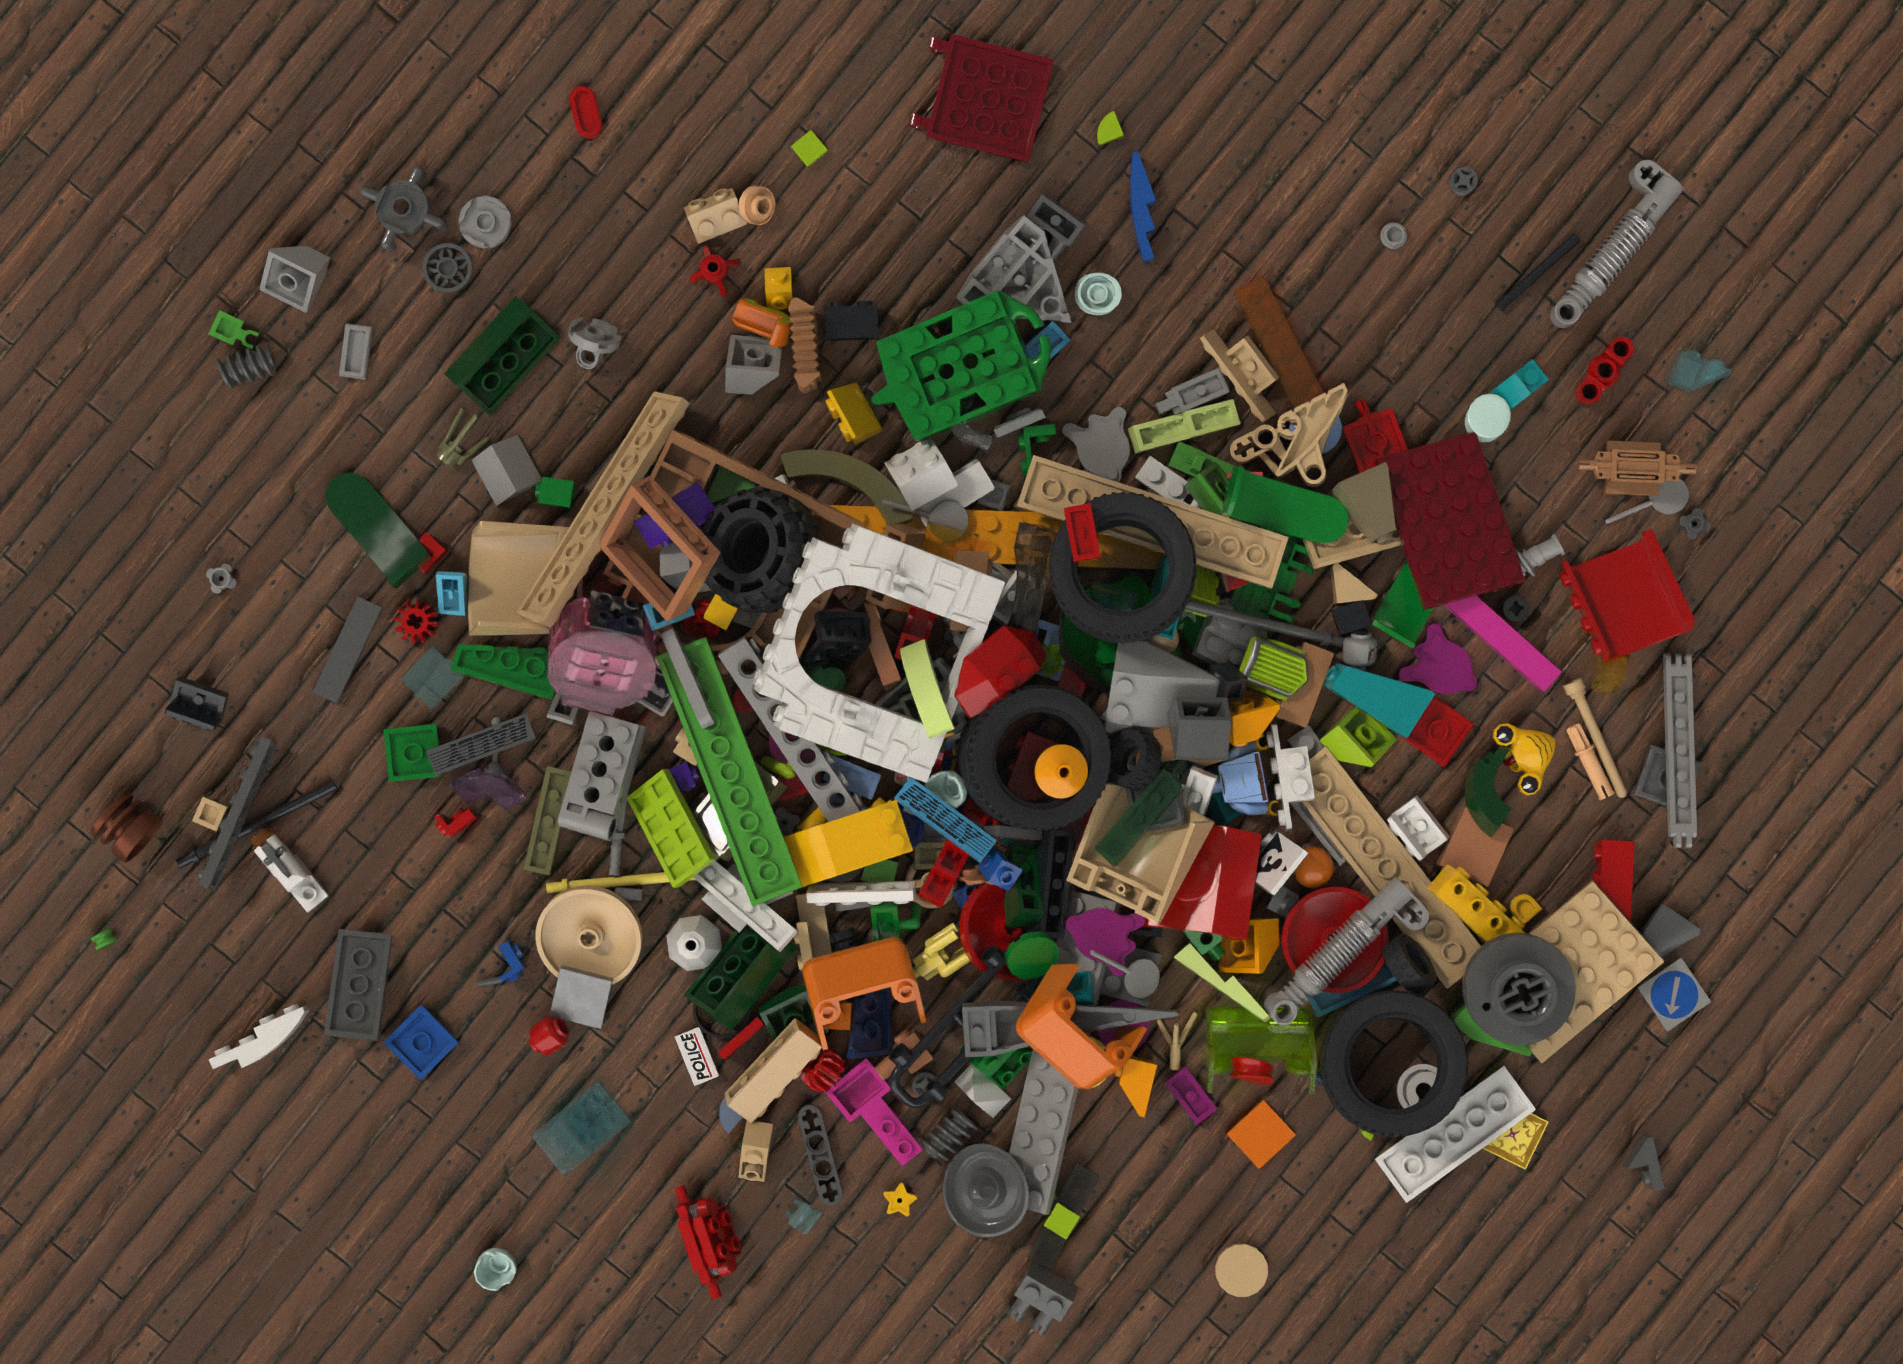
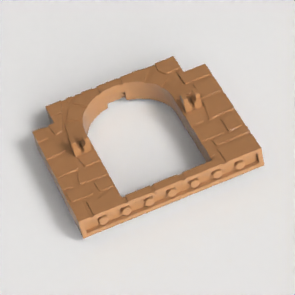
M676 429L672 430L650 475L668 496L672 498L696 482H699L705 492L717 466L720 465L765 488L786 493L801 501L808 507L807 509L811 510L810 515H813L820 529L817 533L823 541L840 548L844 546V543H842L844 532L847 528H851L852 523L864 528L866 526V523ZM639 505L622 537L664 582L660 577V551L663 547L659 544L650 549L634 523L636 519L647 513ZM610 559L603 574L609 576V582L619 587H622L623 584L627 585L622 598L634 599L643 602V605L649 603ZM835 587L818 595L802 612L795 634V647L799 661L816 629L814 615L817 611L825 610ZM643 608L644 635L656 639L657 636L662 638V632L674 628L683 646L697 641L685 634L675 623L652 631ZM784 608L778 609V612L762 613L754 627L745 634L749 640L754 638L762 651L759 653V656L763 662H765V659H763L765 648L768 644H772L775 636L773 634L775 622L778 618H782ZM739 639L721 644L709 643L719 670L725 675L729 671L718 654ZM750 659L744 660L741 664L742 669L747 673H752L757 669L756 663Z

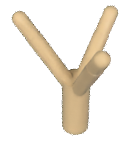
M1197 1012L1192 1013L1180 1037L1179 1024L1177 1022L1174 1023L1173 1040L1162 1020H1157V1024L1170 1046L1171 1070H1180L1181 1045L1198 1015Z

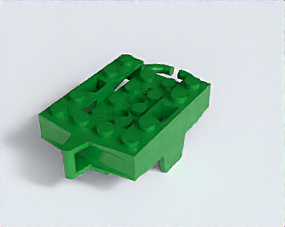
M996 290L879 340L876 343L887 386L872 396V403L875 405L895 403L915 441H923L962 424L975 422L997 413L1007 405L1042 391L1041 386L1051 355L1049 336L1047 334L1038 338L1041 347L1040 353L1036 358L1030 359L1015 320L1020 317L1027 318L1032 323L1034 329L1044 326L1043 321L1038 313L1028 305L1005 294L1003 291ZM947 325L948 329L952 328V333L940 337L933 329ZM992 349L995 350V354L990 356L988 354L986 355L987 351ZM971 354H975L978 358V364L973 369L967 363L968 357ZM948 364L954 368V374L949 379L943 373L945 366ZM934 374L935 379L931 381L926 380V377ZM979 395L987 404L967 413V399Z

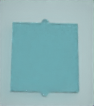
M432 646L400 680L414 692V697H419L433 710L464 678V675L451 671V659H446Z

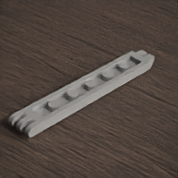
M1664 653L1663 679L1668 836L1673 837L1674 848H1681V837H1684V847L1691 848L1692 838L1697 836L1691 653H1685L1684 664H1682L1681 653H1674L1673 664H1671V654Z

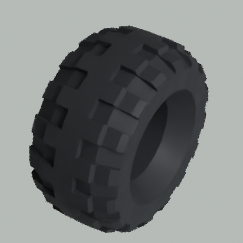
M753 487V490H740L730 495L728 501L723 500L714 509L715 514L713 517L708 518L703 526V529H705L704 535L721 552L706 577L712 592L719 595L722 601L750 612L773 613L778 612V609H783L784 599L788 593L792 592L795 584L792 582L794 573L803 564L804 557H802L805 545L807 542L811 543L813 537L822 540L817 534L820 531L817 521L807 511L808 507L786 493L764 487ZM765 526L769 535L767 557L761 566L749 572L744 557L747 542L756 530Z

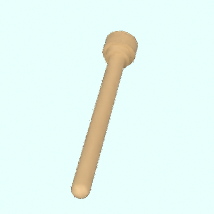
M1581 677L1564 684L1563 688L1566 695H1570L1571 699H1574L1617 796L1619 798L1626 797L1627 790L1584 696L1586 694V685L1583 678Z

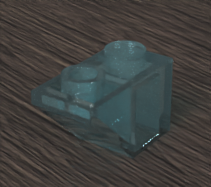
M1686 349L1685 352L1681 351L1676 354L1666 384L1691 393L1730 375L1731 369L1726 368V364L1716 359L1707 361L1700 358V353Z

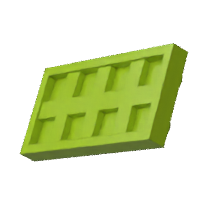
M662 769L627 797L673 888L681 887L716 860L669 769Z

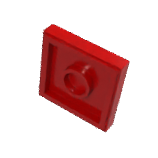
M1434 696L1408 738L1402 736L1400 738L1445 768L1475 724Z

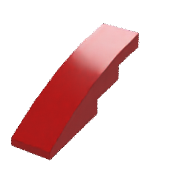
M968 798L961 814L970 821H975L985 826L989 816L981 811L980 807L976 806L971 798ZM946 839L917 896L941 908L969 854Z

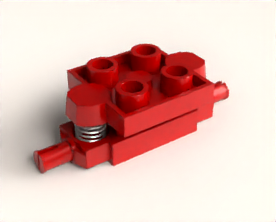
M685 1184L674 1188L679 1200L676 1210L680 1221L677 1224L694 1273L698 1272L701 1284L708 1286L711 1299H717L722 1296L717 1282L719 1277H725L737 1270L735 1257L742 1254L740 1240L735 1235L732 1226V1216L727 1210L725 1203L717 1205L712 1197L702 1198L698 1201L697 1199H689Z

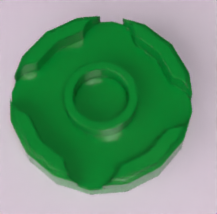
M1044 932L1025 933L1020 936L1018 941H1013L1006 951L1008 968L1013 975L1022 979L1039 978L1045 975L1051 965H1056L1059 959V949L1056 942L1050 935Z

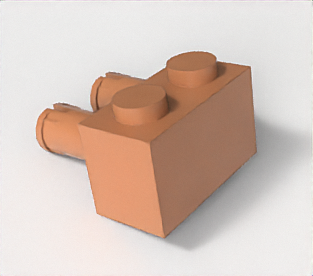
M906 1029L895 1037L894 1041L896 1043L893 1044V1048L904 1043L912 1050L922 1038L915 1029L911 1032ZM929 1048L909 1067L908 1071L911 1075L933 1059V1053ZM888 1055L875 1065V1070L884 1081L890 1076L896 1065L889 1060Z

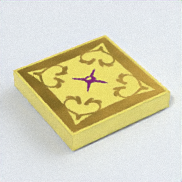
M1531 1113L1483 1147V1149L1526 1170L1548 1121Z

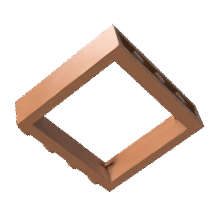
M651 476L630 486L600 542V548L667 622L687 612L721 553ZM639 505L693 563L676 594L665 585L622 537Z

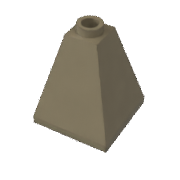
M1386 462L1339 482L1329 492L1328 496L1338 499L1346 507L1349 521L1371 542L1378 541L1379 544H1382L1393 538L1392 533L1396 530L1389 470Z

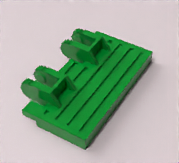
M1259 526L1258 528L1289 537L1273 587L1270 589L1251 582L1234 589L1229 605L1234 607V611L1266 619L1272 616L1293 624L1295 618L1289 614L1276 611L1273 607L1275 602L1279 601L1291 608L1299 609L1300 602L1278 594V591L1288 595L1292 591L1298 574L1287 570L1288 566L1307 574H1313L1314 569L1311 566L1292 560L1295 551L1306 555L1308 558L1310 557L1306 547L1297 544L1298 542L1304 544L1302 538Z

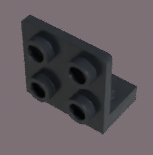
M817 611L814 615L817 641L804 655V661L813 662L816 665L828 662H838L839 665L852 664L872 642L868 612Z

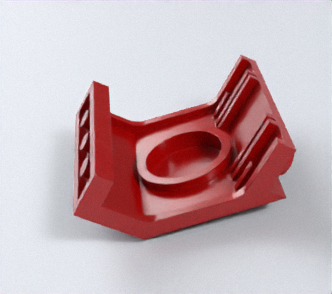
M1213 825L1161 923L1145 918V923L1141 928H1168L1214 934L1229 940H1247L1262 834Z

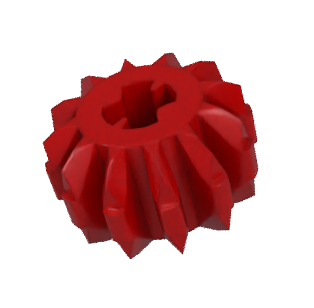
M420 599L416 600L415 608L411 601H406L408 610L406 611L404 608L398 607V612L403 614L402 618L394 617V621L402 623V625L395 628V631L402 632L405 630L401 639L406 641L411 636V644H417L418 636L422 643H426V633L432 637L436 635L430 629L431 626L439 627L440 625L439 622L431 620L438 616V612L428 613L432 605L427 603L422 608L423 603ZM413 616L422 618L423 622L419 623L421 627L411 626V621H414L412 619Z
M828 1047V1049L823 1050L821 1048L818 1057L813 1061L810 1060L804 1066L801 1079L813 1091L819 1093L823 1091L828 1092L831 1086L835 1087L837 1080L841 1079L840 1075L845 1070L843 1067L845 1060L834 1049Z

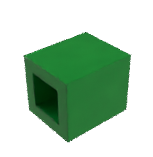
M542 477L541 483L537 482L535 498H539L538 503L541 505L573 509L576 483L569 480Z

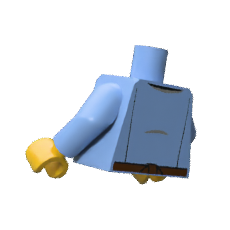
M1258 739L1248 742L1245 746H1234L1228 751L1227 760L1221 761L1222 764L1218 765L1219 776L1212 794L1223 792L1224 802L1229 803L1232 809L1246 815L1265 814L1277 816L1278 812H1272L1271 805L1279 803V801L1268 799L1260 751L1266 750L1268 745L1261 747Z

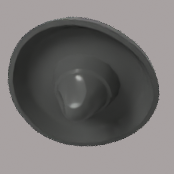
M974 1144L958 1152L949 1163L943 1181V1199L948 1214L958 1227L975 1236L996 1237L1011 1231L1023 1219L1029 1203V1184L1022 1167L1007 1151L989 1144Z

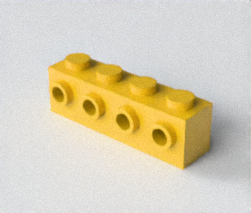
M1447 864L1427 887L1433 895L1484 942L1507 933H1525L1522 931L1525 926L1514 916L1509 919L1504 914L1507 909L1497 900L1491 902L1486 897L1489 894L1488 891L1478 883L1473 885L1469 881L1471 876L1460 866L1455 869Z

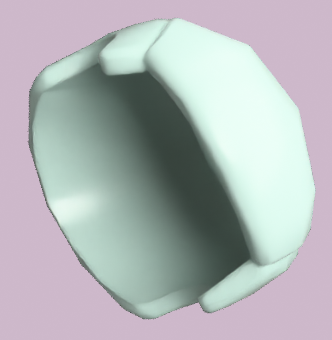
M939 771L929 777L927 783L925 782L924 787L954 809L959 808L966 801L967 788L962 776L955 771Z
M490 1248L479 1256L474 1269L476 1282L482 1288L491 1291H498L502 1286L510 1284L517 1269L515 1258L506 1249Z

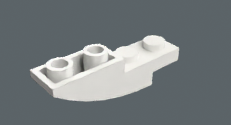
M297 1003L283 1009L285 1015L275 1018L274 1014L260 1019V1026L254 1028L257 1039H255L254 1035H250L239 1040L240 1046L234 1049H230V1046L227 1045L214 1051L216 1056L209 1059L212 1068L215 1069L238 1059L241 1068H244L262 1059L294 1033L308 1013V1006L300 1008Z

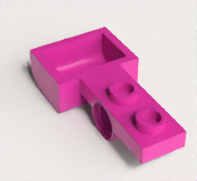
M866 1057L839 1079L835 1087L831 1086L830 1090L825 1093L850 1123L861 1115L897 1161L904 1166L920 1153L923 1148L898 1115L882 1098L891 1090L889 1083L886 1079L884 1081L875 1070L874 1064Z

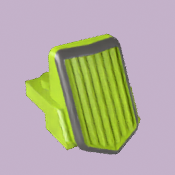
M1253 636L1250 639L1239 669L1240 672L1248 677L1246 688L1287 701L1288 697L1295 695L1308 682L1305 651L1262 636Z

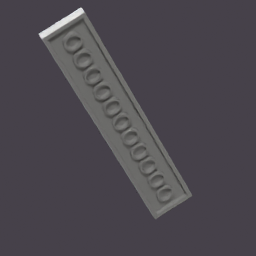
M1069 890L1066 920L1071 915H1080L1095 907H1104L1118 913L1120 903ZM1065 928L1064 939L1057 940L1059 959L1056 965L1077 964L1079 968L1076 973L1090 971L1094 1003L1089 1005L1097 1006L1106 964L1085 957L1077 948L1072 934ZM1034 1049L1032 1050L1009 1154L1022 1167L1028 1180L1029 1203L1027 1209L1049 1215L1078 1088Z

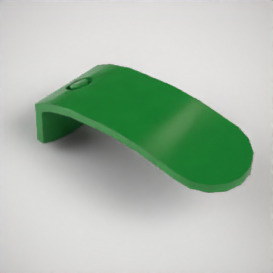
M1240 466L1233 467L1221 511L1222 515L1317 543H1330L1338 540L1345 533L1349 520L1346 507L1336 498L1244 471V467Z
M1407 561L1383 599L1371 624L1414 649L1415 641L1434 608L1423 611Z

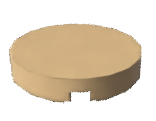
M1237 1243L1226 1247L1219 1254L1215 1265V1276L1220 1287L1228 1294L1236 1297H1249L1257 1293L1265 1285L1268 1276V1264L1263 1254L1256 1247Z

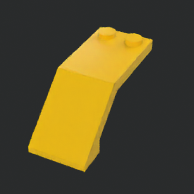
M896 800L784 837L803 887L913 851Z

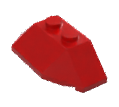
M1001 626L963 658L958 687L955 690L954 697L968 718H971L983 712L987 707L991 708L990 705L1001 697H1007V693L1018 689L1037 673L1043 665L1047 652L1032 631Z

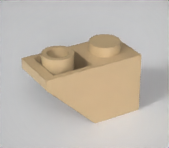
M758 1121L746 1122L738 1178L750 1181H765L773 1124Z

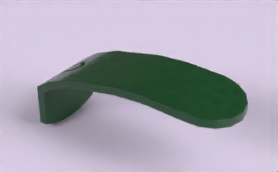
M351 472L341 473L334 477L327 485L325 497L329 509L389 579L388 583L391 587L399 588L433 558L383 497L361 475Z

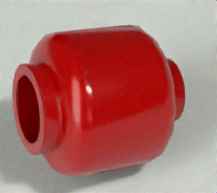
M547 1016L530 1028L529 1045L536 1053L540 1052L546 1056L552 1055L567 1044L569 1029L561 1018Z

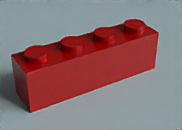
M1598 839L1597 845L1593 847V860L1597 861L1596 871L1592 872V880L1631 922L1634 841Z

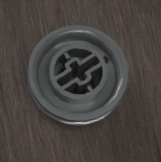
M1507 933L1487 941L1473 954L1463 975L1462 993L1468 1013L1485 1033L1507 1044L1527 1045L1550 1037L1562 1027L1572 1011L1575 1002L1576 985L1571 966L1563 954L1553 945L1532 934ZM1520 984L1525 986L1522 988L1525 993L1522 997L1516 995L1519 993L1517 986ZM1485 1002L1490 1003L1489 1010L1482 1009V1005ZM1519 1007L1523 1010L1522 1012L1514 1011Z

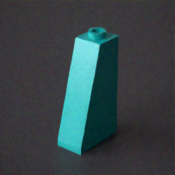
M1339 663L1328 670L1325 676L1326 681L1323 686L1404 738H1408L1435 695L1430 690Z

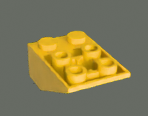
M857 382L827 391L829 399L825 400L834 420L840 418L841 423L838 425L847 443L852 441L854 446L882 432V428Z

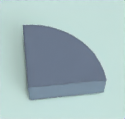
M724 1098L720 1106L719 1117L723 1128L729 1134L743 1117L727 1106L726 1099Z

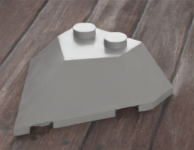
M1022 215L1002 233L972 270L956 298L963 304H966L996 290L1003 291L1005 294L1035 310L1041 320L1071 323L1045 232L1026 216Z

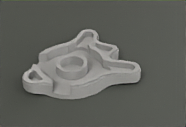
M1122 407L1114 408L1107 417L1096 414L1090 415L1088 418L1089 427L1086 429L1073 423L1065 424L1062 429V434L1075 444L1080 463L1086 470L1116 482L1120 481L1121 471L1130 455L1128 438L1123 430L1126 411Z

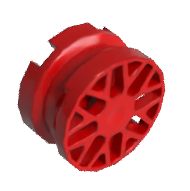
M699 599L692 603L695 615L684 619V627L692 637L694 635L700 637L699 639L707 637L709 641L718 635L721 627L707 621L703 617L712 600Z

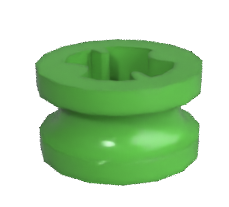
M113 928L107 929L91 938V941L96 943V951L118 940L117 937L112 935Z

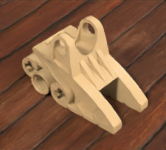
M1343 383L1329 390L1327 395L1323 393L1313 398L1311 403L1308 401L1296 407L1294 412L1290 410L1284 413L1278 420V428L1274 429L1270 425H1261L1256 430L1236 439L1230 446V453L1234 461L1245 464L1260 457L1276 475L1278 480L1298 469L1306 485L1310 487L1321 486L1326 479L1322 453L1331 428L1340 415L1348 396L1345 384ZM1286 422L1297 424L1294 425L1296 429L1293 432H1290L1289 429L1283 430V428H1286L1284 425ZM1264 433H1269L1273 436V440L1270 444L1264 445L1259 442L1260 436ZM1279 437H1282L1283 439L1288 441H1292L1287 451L1285 450ZM1252 438L1259 451L1255 452L1252 447L1246 451V457L1243 458L1242 455L1236 456L1237 446L1242 444L1245 448L1252 445L1249 441ZM1273 451L1281 460L1280 465L1278 466L1266 453ZM1311 468H1317L1321 471L1320 478L1316 480L1309 479L1306 474Z

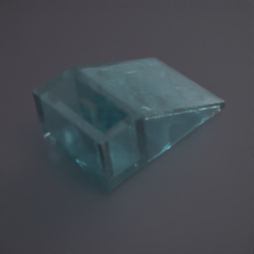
M597 1081L531 1136L565 1177L631 1121L599 1081Z

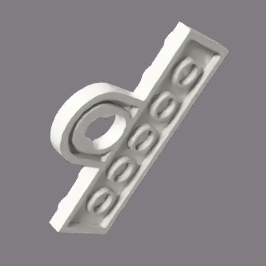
M1418 1064L1409 1067L1402 1073L1397 1082L1396 1094L1403 1109L1419 1102L1416 1087L1420 1083H1427L1430 1087L1433 1086L1437 1067L1429 1064ZM1502 1066L1462 1095L1454 1109L1441 1122L1423 1132L1405 1136L1376 1157L1375 1161L1407 1203L1536 1109L1505 1066Z

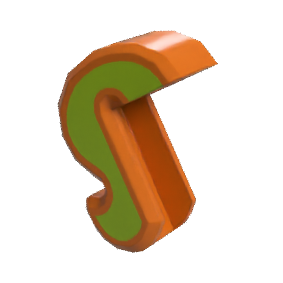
M742 298L739 300L732 318L733 323L737 327L769 338L768 346L774 348L787 346L792 334L790 327L793 324L787 314L773 308L761 306L752 299Z

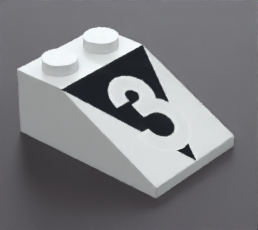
M1275 832L1273 835L1268 833L1261 841L1260 846L1263 848L1259 852L1255 883L1272 895L1278 892L1308 854V852L1279 832Z

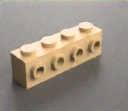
M794 1018L724 1093L727 1106L750 1123L757 1117H761L773 1099H777L783 1094L789 1082L800 1076L804 1066L810 1060L813 1061L818 1057L822 1048L818 1035Z

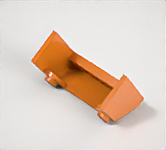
M890 937L809 959L803 965L802 974L816 1031L823 1050L828 1049L822 1025L833 1023L839 1018L841 1013L839 1001L891 987L893 997L901 1003L913 1001L921 1024L926 1022L919 987L904 941L900 938Z
M1077 964L1051 965L1016 1022V1031L1029 1046L1075 1087L1090 1089L1128 1062L1147 1029L1144 1026L1119 1027L1112 1040L1103 1050L1070 1020L1076 1008V1001L1066 988L1079 966Z

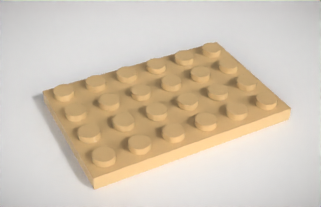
M1593 880L1529 933L1546 940L1563 954L1574 974L1576 995L1572 1011L1562 1027L1550 1037L1530 1044L1528 1048L1543 1063L1664 962V959ZM1523 984L1517 986L1519 993L1516 995L1518 997L1525 995L1522 989L1525 987ZM1519 1007L1514 1011L1522 1012L1523 1010Z

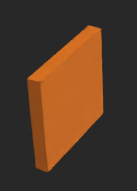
M1264 1100L1258 1103L1226 1133L1258 1169L1296 1136Z

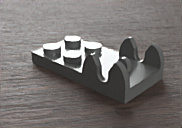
M338 930L324 1030L325 1036L372 1041L381 1040V1019L386 1009L384 997L393 939L392 934Z

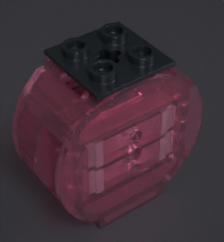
M591 591L590 598L582 597L563 607L558 620L549 627V659L547 667L550 684L556 693L561 696V704L613 715L615 708L622 709L630 706L647 694L654 683L656 675V632L651 630L645 611H643V602Z

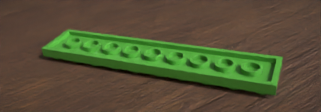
M707 637L684 645L683 648L715 720V724L702 729L696 718L669 653L666 652L656 656L753 907L802 888L803 885Z

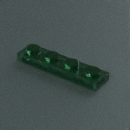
M1163 769L1094 849L1112 866L1116 867L1186 786L1169 770Z

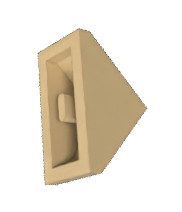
M1332 564L1330 571L1334 604L1352 603L1361 600L1370 601L1377 597L1374 591L1340 564Z

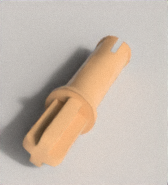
M1578 723L1566 729V732L1576 750L1574 754L1579 756L1598 795V799L1606 798L1601 787L1602 785L1608 797L1613 795L1615 792L1593 750L1594 744H1590L1581 724Z

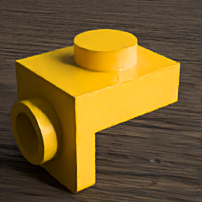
M791 267L765 268L767 307L776 310L789 308L793 299Z

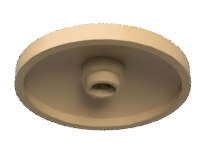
M576 886L560 892L545 906L536 926V946L540 958L548 970L557 978L561 965L611 977L613 978V985L622 980L632 970L642 949V928L633 908L615 892L598 886Z

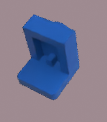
M995 846L992 847L977 866L988 882L1007 891L1011 889L1022 872L1020 866L1010 862L1002 851Z
M511 940L498 946L512 969L500 976L499 979L501 982L508 979L509 983L523 976L521 970L527 967L522 960L524 953L518 943L515 942L513 944Z

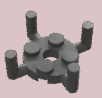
M421 166L413 168L408 181L399 180L384 186L379 192L366 186L360 190L361 195L367 201H375V211L378 220L387 229L381 241V246L388 253H392L396 249L393 243L396 234H413L424 223L436 227L440 232H445L448 228L443 219L429 213L428 198L423 190L417 186L420 180H425L427 177V173ZM401 200L409 203V210L405 214H397L395 211L396 203Z

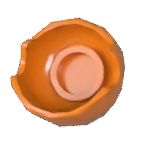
M1316 846L1306 848L1304 850L1308 854L1294 870L1295 878L1303 887L1313 890L1319 889L1327 885L1333 876L1334 863L1332 856L1324 848Z

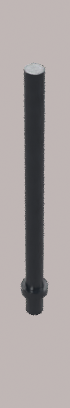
M332 780L243 825L237 840L338 790L335 782ZM213 841L197 849L194 847L189 849V853L176 859L178 867L181 869L193 862L195 864L201 862V858L209 855Z

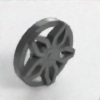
M443 243L433 247L426 254L422 270L425 280L433 289L442 293H454L468 284L472 276L473 266L469 255L463 248L452 243ZM445 248L447 249L449 257H443ZM450 248L458 250L463 255L452 259L453 253ZM440 250V260H430L431 256ZM466 259L461 266H458L457 262L459 260ZM437 264L436 269H433L428 265ZM468 265L467 275L464 278L462 272L458 270H462ZM428 271L438 273L435 276L434 283L430 280ZM456 275H459L461 278V283L454 280ZM441 277L444 278V282L438 286L439 279ZM449 279L451 283L457 285L453 288H444L448 284Z

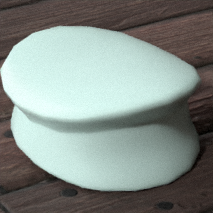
M1090 273L1084 275L1078 281L1074 297L1077 305L1084 312L1092 315H1105L1110 313L1119 304L1122 294L1121 287L1114 277L1105 273Z
M1495 394L1479 396L1473 401L1465 417L1467 432H1475L1479 442L1495 440L1503 434L1509 425L1511 417L1509 405L1504 398Z

